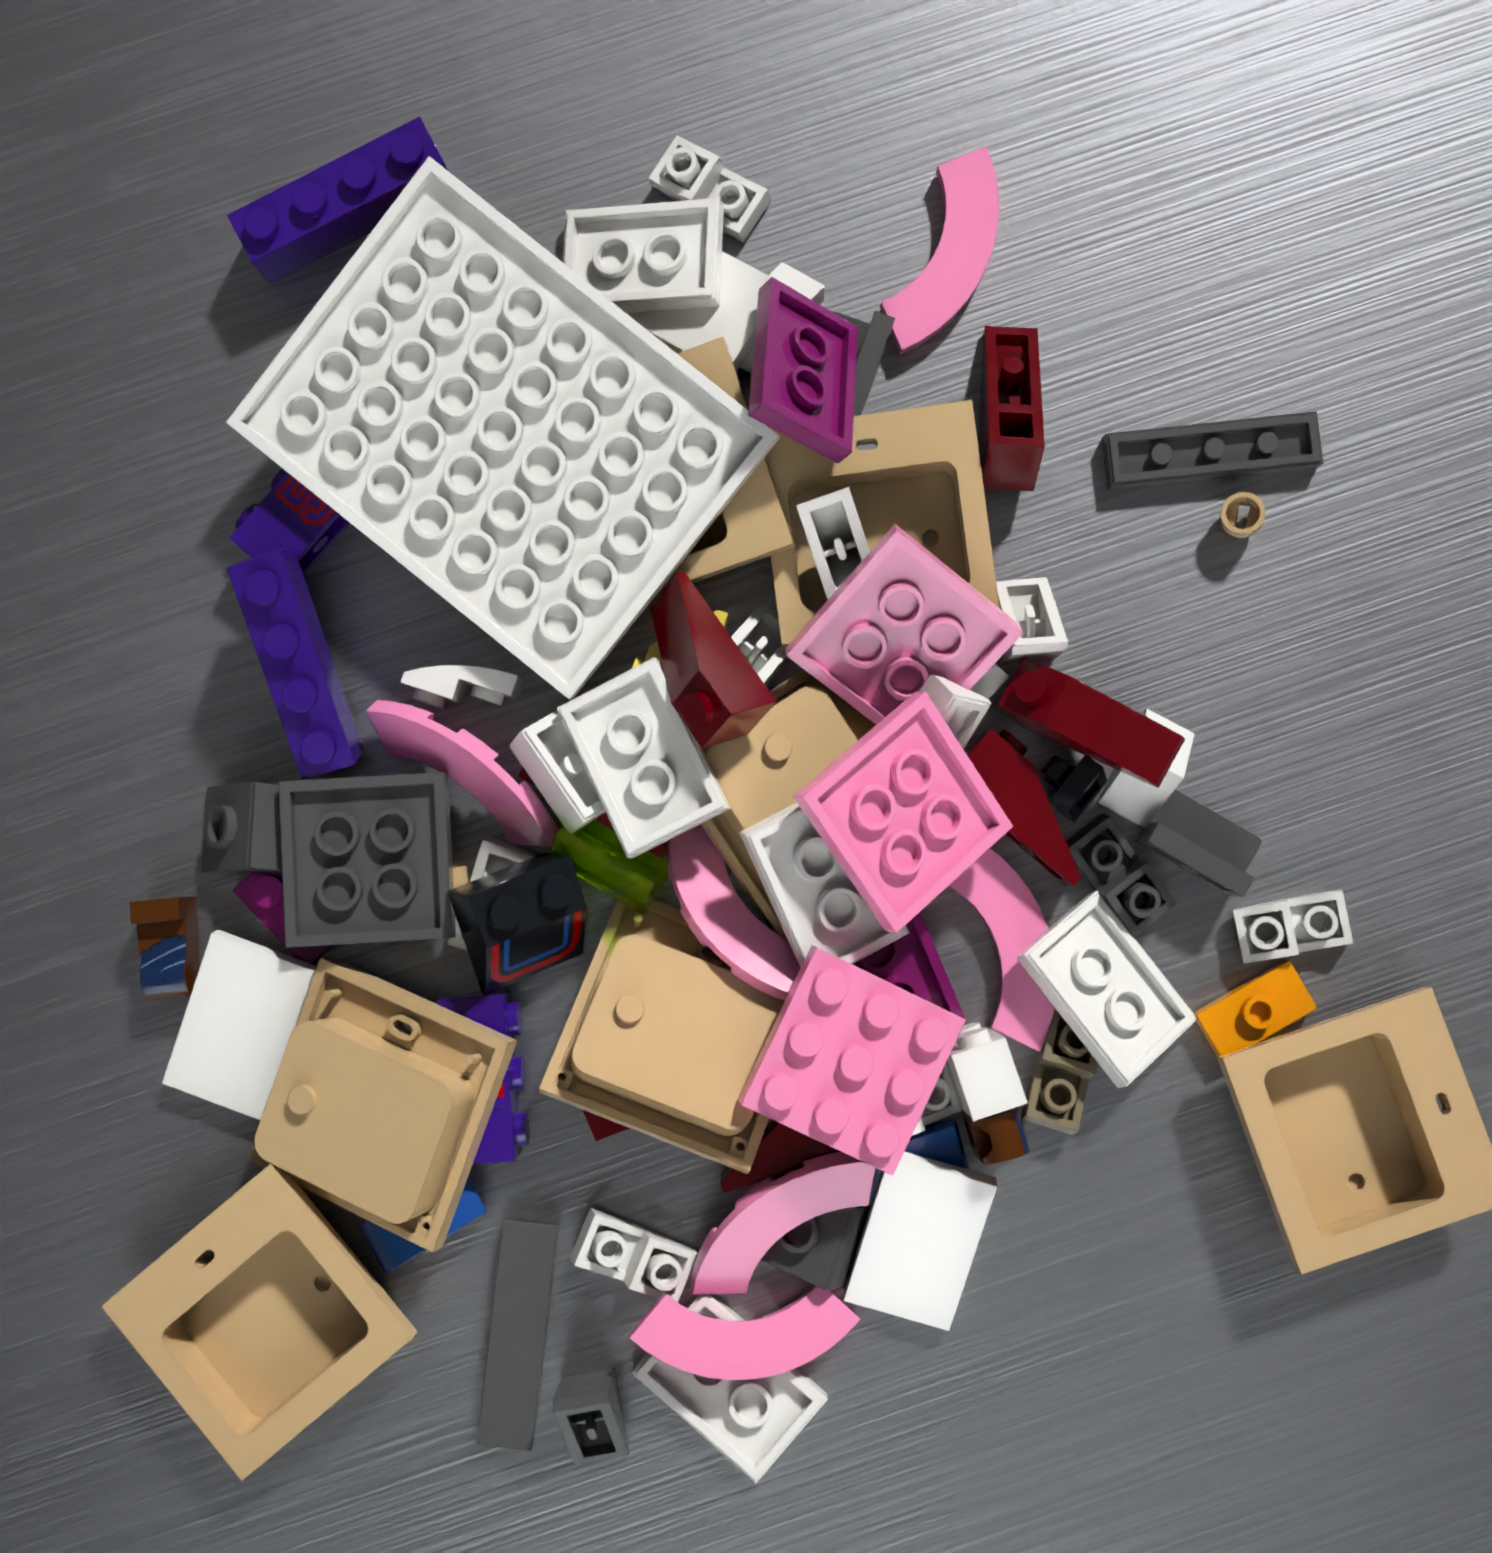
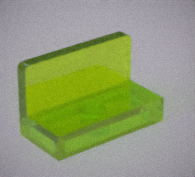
M595 820L573 834L564 829H559L553 838L552 853L570 855L576 875L642 915L645 914L669 877L667 861L649 851L632 859L627 858L615 831Z

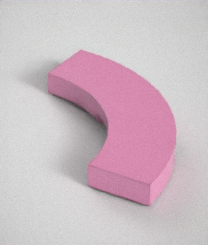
M987 146L938 165L936 175L941 187L944 205V222L939 245L925 269L913 282L894 296L881 301V312L895 318L891 335L900 355L919 347L945 328L977 289L986 270L995 243L999 215L998 185Z
M376 700L366 710L388 755L410 758L440 772L448 773L449 778L466 789L491 814L510 844L551 847L561 836L552 816L525 780L518 784L494 761L499 754L465 729H461L456 733L433 721L434 713L393 701Z
M701 824L668 840L666 856L669 879L673 882L674 890L681 905L680 912L690 930L703 947L708 946L721 960L731 967L730 972L753 988L785 1001L800 971V966L788 939L769 929L748 910L730 881L723 857Z
M989 848L956 878L949 887L958 892L974 907L985 925L989 928L997 948L1000 986L996 1008L989 1027L1040 1052L1053 1017L1054 1006L1016 957L1048 930V926L1037 901L1018 873L1000 855Z
M843 1152L831 1153L803 1161V1168L790 1172L776 1180L768 1177L751 1188L734 1202L735 1209L723 1220L718 1228L714 1227L710 1230L700 1247L690 1279L692 1294H746L749 1281L759 1261L786 1233L814 1217L831 1211L868 1206L875 1167Z
M813 1284L804 1294L786 1307L771 1314L761 1316V1318L745 1321H727L700 1315L682 1306L668 1294L663 1293L627 1337L647 1353L682 1371L706 1378L752 1380L784 1373L812 1361L846 1336L860 1318L830 1290H823Z

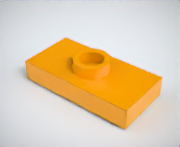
M1283 960L1193 1013L1197 1017L1196 1022L1218 1057L1257 1044L1318 1007L1289 960Z

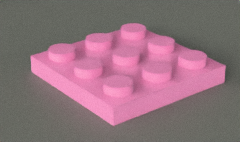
M894 524L786 647V656L877 725L914 692H920L931 674L943 677L971 690L1023 634V631L1016 621L899 526Z
M914 692L793 796L884 930L893 933L899 932L1013 827L926 692Z
M811 945L737 1101L750 1110L893 1176L966 1019Z

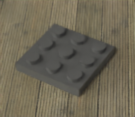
M434 772L279 782L286 948L456 937L455 913L447 892L454 889L448 773Z

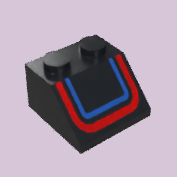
M545 852L447 891L481 992L484 995L583 954L587 906L570 855Z

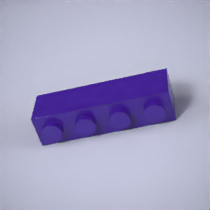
M419 116L228 214L227 217L251 263L265 280L272 284L371 233L429 156L446 170L447 168Z
M294 546L244 559L227 567L226 569L301 779L304 780L355 765L362 755L364 748Z

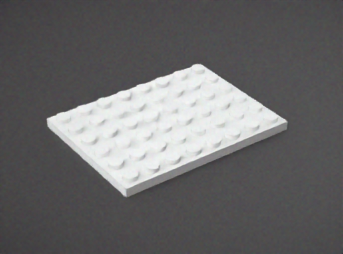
M430 156L226 421L229 426L569 700H573L780 439L776 432L767 425L748 416L746 408Z

